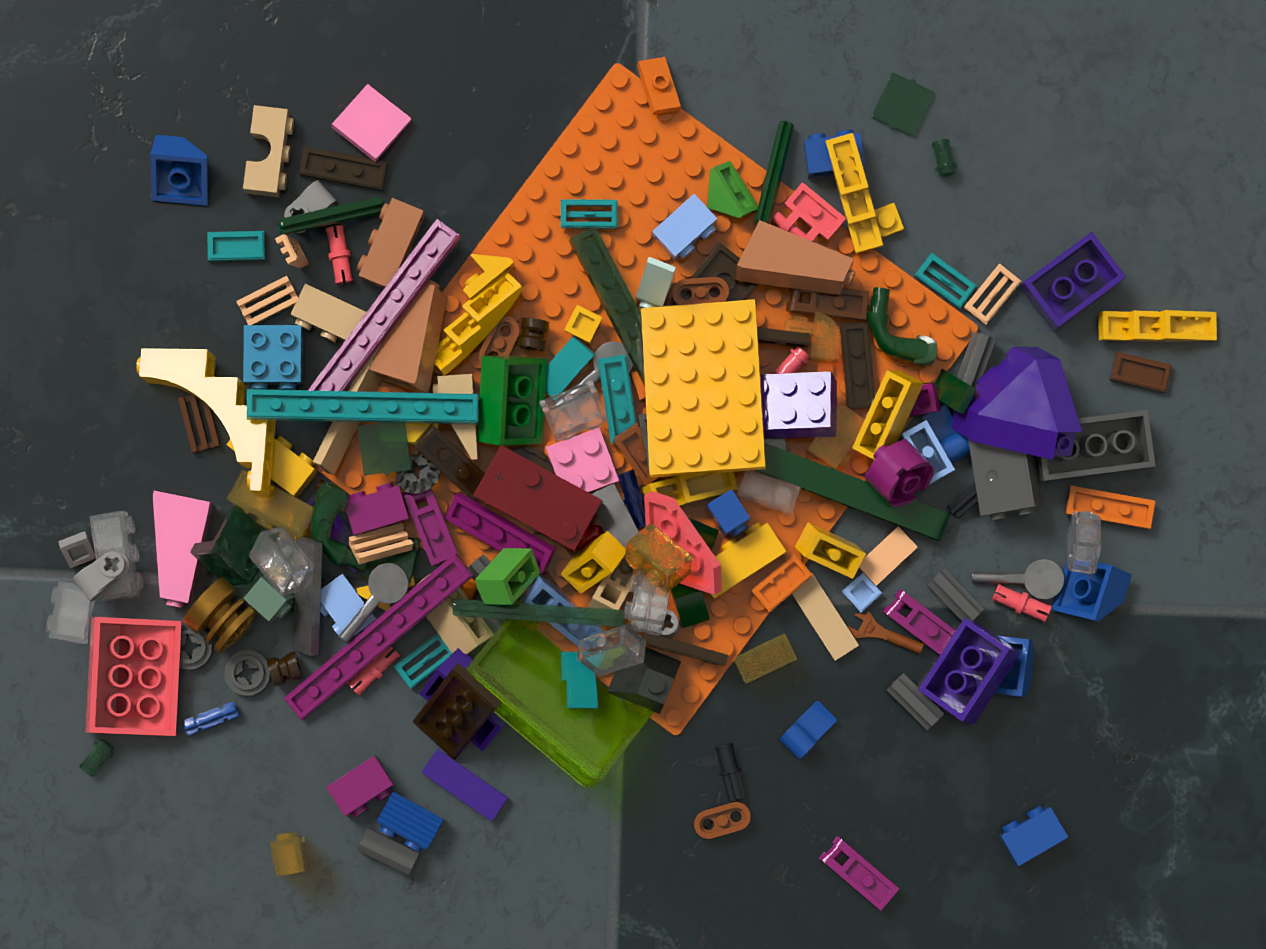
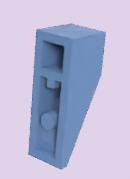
M539 574L520 595L523 603L584 652L604 631L543 575Z

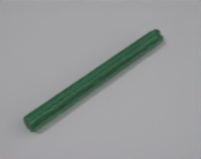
M455 599L452 607L453 615L460 617L622 627L625 620L624 611L616 609L513 603L512 605L484 604L480 600Z

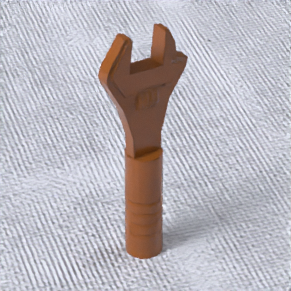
M870 612L866 615L854 614V616L864 620L858 631L848 626L854 638H881L918 654L921 653L924 645L921 642L883 628L875 621Z

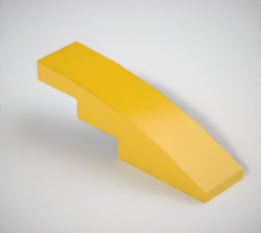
M850 133L826 140L855 254L883 247L854 134Z
M504 271L462 305L465 313L444 329L447 337L438 343L434 364L444 376L463 361L488 336L523 291V287L507 271Z
M1136 310L1131 312H1098L1099 341L1189 342L1217 340L1216 312L1163 310L1160 312Z

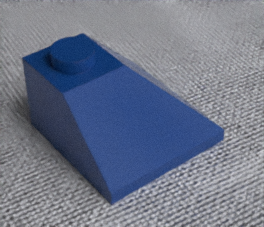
M156 135L150 152L151 200L207 206L208 156L184 137Z
M1068 556L1063 571L1064 584L1061 591L1055 596L1051 610L1099 622L1124 602L1132 574L1112 565Z

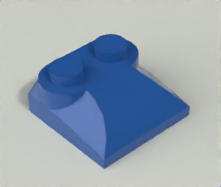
M998 636L1020 651L1021 654L995 694L1026 697L1031 685L1035 656L1033 640Z

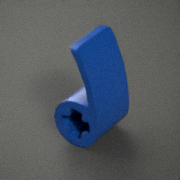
M943 405L940 407L941 411L923 416L922 421L927 420L952 464L970 454L969 441L966 437L951 429L953 417L947 405Z
M816 701L779 740L800 760L837 719L819 701Z

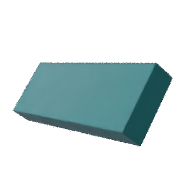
M626 354L598 359L611 444L615 443L613 439L615 436L636 423Z

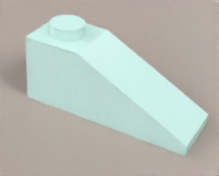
M648 257L636 295V301L640 302V308L665 306L675 281L676 267Z

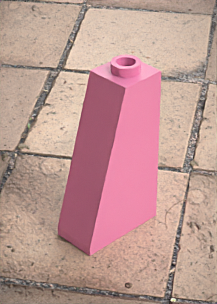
M154 491L153 507L160 597L167 599L166 605L183 608L184 603L192 604L213 504L203 500Z

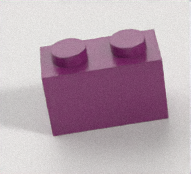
M387 483L376 487L377 492L366 495L365 491L349 495L350 500L347 501L345 508L354 536L410 521L399 485L394 487L393 483Z
M373 756L326 788L343 815L348 816L351 814L355 818L368 809L366 803L376 798L377 802L390 795L392 793L390 788L395 784L378 757Z

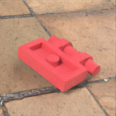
M803 182L784 203V206L792 212L788 218L780 212H777L772 218V221L780 229L816 243L814 240L818 235L828 242L846 220L841 213ZM798 219H801L812 228L807 235L794 225Z

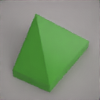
M728 161L710 170L707 208L741 218L757 211L758 205L731 161Z

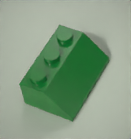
M482 356L478 442L495 445L542 444L547 373L546 358Z

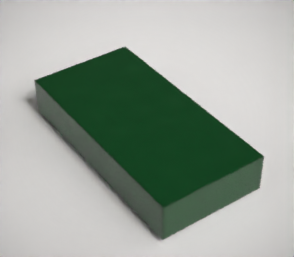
M942 369L935 382L938 398L952 409L964 414L977 388L951 372Z

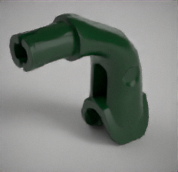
M874 287L871 309L867 313V320L878 347L886 355L900 361L913 363L916 366H929L933 364L937 354V342L927 336L918 335L914 339L897 337L890 334L888 329L890 316L887 314L890 289Z
M324 482L318 488L314 498L315 505L310 523L312 538L314 541L322 543V551L333 564L338 566L344 564L364 571L368 562L359 564L352 550L347 548L346 544L331 538V530L339 512H343L346 507L347 495L339 486Z

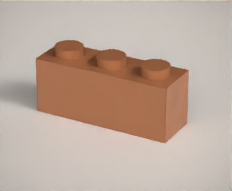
M394 198L391 199L390 204H384L379 219L382 220L378 230L374 229L368 241V245H371L367 256L362 255L357 266V271H360L359 277L361 280L382 289L387 286L408 257L425 217L423 210Z

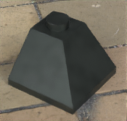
M628 640L607 693L660 714L681 661Z

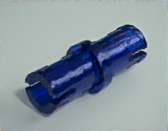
M635 470L618 474L617 477L625 497L623 502L628 506L637 529L646 526L645 494L641 492Z

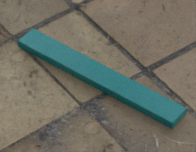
M247 389L246 420L478 424V394Z

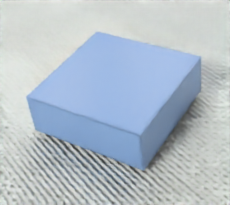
M864 573L859 575L842 591L860 613L882 594Z

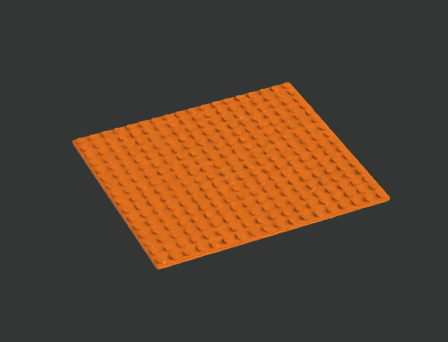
M619 63L614 64L471 253L507 257L513 260L515 267L508 273L523 287V291L504 316L511 317L518 323L520 328L519 337L523 333L521 328L522 318H535L550 322L549 330L545 333L544 337L546 340L545 351L519 348L517 340L510 356L546 358L548 365L573 337V335L565 332L564 329L577 305L603 317L590 344L581 339L579 340L594 353L601 345L607 342L622 343L630 350L633 357V367L629 377L636 422L640 426L638 415L647 414L646 399L639 401L631 373L644 369L641 308L639 307L640 302L636 301V295L648 257L676 267L675 281L665 303V306H669L673 301L672 290L674 285L682 279H690L719 242L741 258L757 226L755 224L757 211L738 218L709 209L717 218V223L714 225L716 228L715 232L706 240L702 238L697 240L693 244L695 246L694 251L685 259H682L680 256L675 261L652 237V231L693 194L707 207L710 170L713 167L731 161L757 205H759L767 171L681 108L675 112L652 115L641 79ZM781 181L772 218L777 212H780L786 218L792 213L784 206V203L795 191ZM561 199L618 200L617 229H561ZM566 207V211L612 212V207ZM566 218V222H612V218ZM771 218L770 224L779 228V226L775 224ZM798 219L794 224L806 235L812 229L801 219ZM840 226L828 242L820 235L814 241L819 245L854 259L852 270L856 271L850 287L844 286V288L869 291L865 321L786 311L787 302H790L791 292L786 287L759 284L747 300L755 299L758 328L811 333L809 347L801 348L810 356L807 360L808 364L804 363L796 373L832 372L837 381L836 437L784 438L786 442L785 451L867 481L865 474L868 472L874 459L856 451L852 447L870 408L847 410L839 325L868 322L867 313L871 309L873 288L890 289L887 314L890 316L888 322L889 333L897 337L914 339L918 335L927 336L937 342L935 362L929 366H916L913 363L900 361L886 355L878 347L868 322L875 394L887 370L901 371L924 384L935 383L942 369L946 371L950 369L970 342L973 332H977L978 326L873 249L855 254L850 232L843 226ZM471 255L442 292L447 296L439 343L447 337L444 329L465 313L462 305L469 299L463 292V289L466 287L464 283L474 274L478 273L480 276L483 273L472 260ZM802 294L801 303L810 304L811 294ZM503 327L500 334L507 337L511 334V329ZM485 339L447 374L473 375L474 394H478V415L481 380L479 351ZM758 343L760 375L777 374L775 370L791 354L790 349L794 350L796 347ZM495 352L489 354V356H499ZM593 358L580 375L575 377L562 395L594 370ZM435 366L428 393H433V384H438V376H444ZM601 379L563 410H560L554 402L556 400L545 392L542 444L502 446L509 450L523 446L537 448L547 455L551 463L546 449L547 446L600 428L619 482L614 483L643 541L646 543L645 502L642 489L645 485L617 444H611ZM382 380L375 391L419 393ZM908 417L907 422L903 428V431L908 426L913 417ZM360 422L335 474L326 473L316 464H314V468L350 495L365 491L366 495L377 492L376 487L387 483H393L394 487L398 486L395 480V468L401 466L402 459L407 460L411 458V454L418 456L421 453L413 445H404V449H387V444H382L380 441L381 422ZM440 424V432L472 461L452 425ZM478 442L479 462L473 463L486 473L501 445ZM416 467L414 475L417 479H420V469ZM752 470L734 471L739 489L734 491L750 517L746 525L750 528L758 522L761 526L768 523L786 550V553L714 600L709 593L702 591L710 620L686 628H682L667 579L649 574L646 561L611 627L591 618L604 630L585 651L590 652L595 677L608 687L610 686L628 640L681 661L660 714L630 702L671 734L679 735L769 614L751 590L793 554H796L805 565L809 559L804 557L795 548V545L806 524L809 522L830 531L847 506ZM440 471L439 480L432 487L442 516L445 518L455 494L459 492L464 493ZM677 476L659 477L651 483L674 478ZM718 497L681 507L688 518L719 530L706 510L707 504ZM426 498L416 502L418 509L429 506ZM479 499L476 500V502L507 519L505 513ZM406 504L410 521L402 523L404 532L407 531L408 538L425 550ZM597 515L592 525H599L605 533L606 530ZM444 519L457 553L467 567L483 554L491 562L501 552ZM719 530L712 548L714 556L723 552L721 546L733 539L731 535L724 538ZM744 531L735 538L737 541H740L741 539L746 537L747 534ZM565 547V549L569 552V554H570V555L572 556V558H573V556L576 554V552H574V551H572L571 549ZM547 571L542 574L585 613L602 581L600 580L583 593H580L570 583L560 589ZM471 578L470 581L476 584L473 578ZM640 591L659 602L660 605L676 614L680 622V629L670 639L727 654L726 665L719 666L644 645L642 643L644 633H655L623 616L636 593ZM522 599L507 610V612L561 652H584L523 603ZM668 618L667 621H660L663 631L666 627L670 629L673 627L670 621L671 618Z

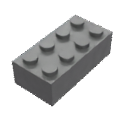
M1148 410L1078 418L1082 432L1075 433L1072 456H1054L1053 460L1035 456L1039 482L1155 467Z

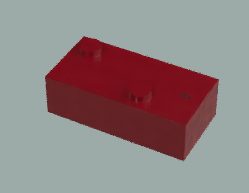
M502 445L499 447L473 495L475 498L574 552L578 551L604 503L598 497Z

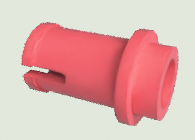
M796 346L794 350L791 348V354L775 372L777 374L796 373L804 363L808 364L807 360L810 356L799 346Z

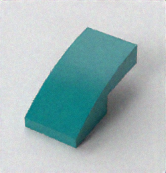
M573 336L547 365L545 392L554 400H557L596 354Z
M561 652V679L566 681L567 709L598 708L596 678L590 652Z

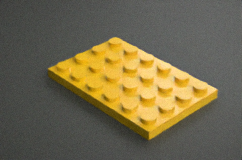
M755 299L641 308L650 477L766 469Z

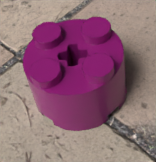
M903 439L889 447L886 445L879 447L873 455L875 460L865 474V479L887 502L894 507H901L916 499L913 494L919 488L923 492L932 480L934 469L929 461L907 439Z

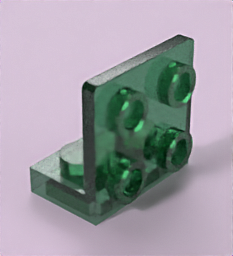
M234 505L231 507L214 541L195 543L190 553L218 579L224 577L233 586L247 585L260 565L272 542V538L238 505Z

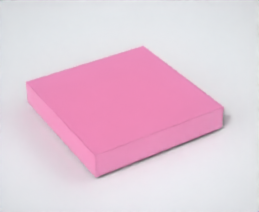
M367 84L332 123L331 128L376 162L409 125L411 118Z

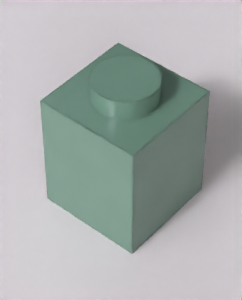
M268 574L261 577L243 599L265 619L271 621L277 617L282 619L292 608L289 603L294 596Z

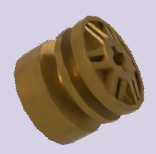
M224 577L216 580L197 599L182 621L196 634L209 627L211 630L205 639L207 644H211L220 637L213 648L218 654L224 652L231 645L236 644L249 630L254 618L258 614V611L252 606L243 612V609L248 604L243 598L236 603L231 602L237 589Z

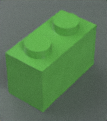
M503 548L475 579L484 604L512 605L541 572L531 548Z

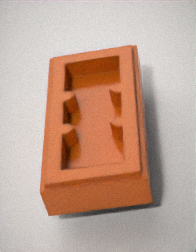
M660 57L639 61L637 68L652 115L679 111L681 105L666 58Z
M793 554L754 587L751 592L770 613L809 580L813 574L796 554Z

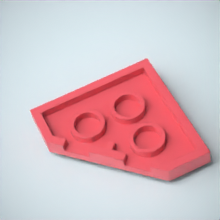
M653 491L645 494L646 545L652 557L647 560L648 573L713 595L721 592V564L673 497Z

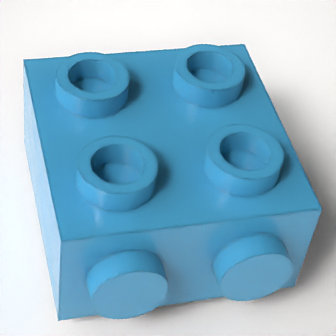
M244 325L243 382L246 385H251V389L268 390V385H279V390H296V385H303V327L301 325Z

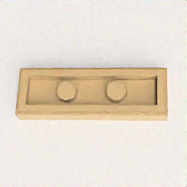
M814 575L791 594L834 661L859 646Z

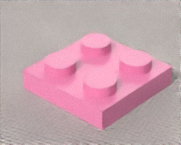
M600 428L546 447L555 474L588 493L619 482Z

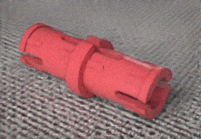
M333 226L328 227L326 232L331 251L328 256L329 260H332L335 284H343L342 272L344 273L346 284L353 282L349 264L351 253L346 247L344 226H336L337 238L335 237Z
M998 584L995 591L1000 594L994 593L992 601L1015 609L1017 614L1022 612L1044 623L1052 607L1028 597V593L1023 592L1020 594L1001 584Z
M392 646L347 683L353 688L359 681H362L354 690L359 696L376 678L380 679L383 676L382 672L400 657L396 650L388 658L385 657L393 649Z

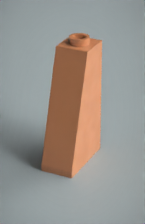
M759 220L737 264L735 279L743 282L841 295L844 286L850 287L856 271L852 270L853 258Z
M428 280L383 340L369 368L382 381L419 393H428L430 390L447 302V296L439 290L440 286L434 281Z

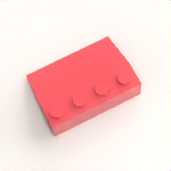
M109 617L91 618L85 733L176 736L182 621Z

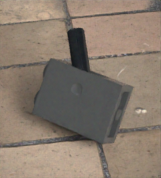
M968 439L975 483L948 505L949 512L955 518H960L977 502L979 504L980 516H990L991 521L1007 519V513L1016 511L1018 516L1034 514V508L1044 507L1036 457L1034 455L981 444Z

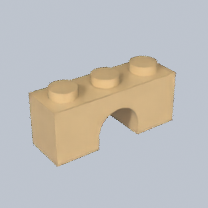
M254 105L250 133L255 139L268 141L271 144V151L269 156L263 161H246L243 190L246 194L280 198V190H285L287 173H283L284 162H289L291 147L287 145V137L293 134L294 118H290L288 109Z

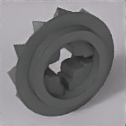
M411 454V458L407 460L402 459L401 466L395 468L397 484L403 491L411 494L423 493L431 489L440 477V471L422 454L418 456ZM416 467L420 469V479H417L414 475Z
M184 624L181 625L180 647L186 645L188 634L192 643L201 644V646L193 650L192 659L187 651L180 650L179 668L194 670L203 666L209 659L213 643L207 644L205 642L208 635L207 631L203 630L196 634Z
M242 650L229 658L225 665L224 677L232 691L239 695L250 696L265 689L270 679V672L267 660L263 655L252 650ZM243 661H245L250 669L259 668V671L252 674V685H250V682L245 677L236 678L237 675L244 671Z

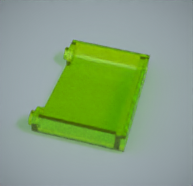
M521 601L468 665L466 670L502 702L494 713L580 785L586 788H595L654 711L627 700L622 702L617 696L607 693L608 689L597 680L598 708L567 709L566 681L561 679V652L563 651L536 629L540 624L538 614Z

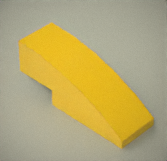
M734 472L681 475L642 487L644 495L653 491L673 497L680 507L721 496L731 489L733 492L739 490Z

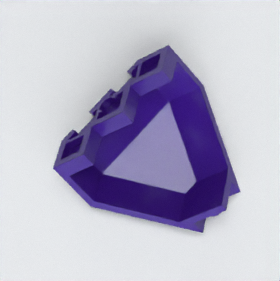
M1013 347L1005 354L1007 358L996 368L994 366L991 367L977 381L976 392L966 412L962 414L954 410L951 429L969 440L1053 460L1054 456H1072L1075 433L1082 432L1060 359L1039 347Z

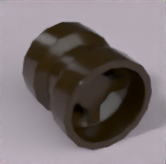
M522 318L521 328L523 333L519 337L518 347L533 351H545L546 340L544 337L545 333L549 330L550 322L535 318Z
M295 651L286 653L280 660L276 657L267 659L268 669L274 686L284 684L285 679L295 681L303 678Z

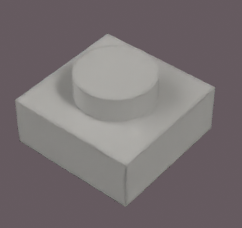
M85 531L58 541L59 547L70 568L97 558L96 551Z

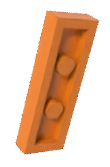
M1071 485L1069 487L1065 514L1151 529L1155 501Z

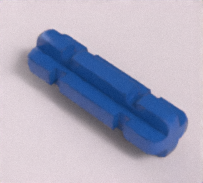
M230 702L223 705L224 708L222 709L217 707L197 715L198 718L196 719L191 717L184 720L183 726L187 735L197 734L199 729L204 731L223 724L225 719L230 721L238 718L239 711L236 704Z

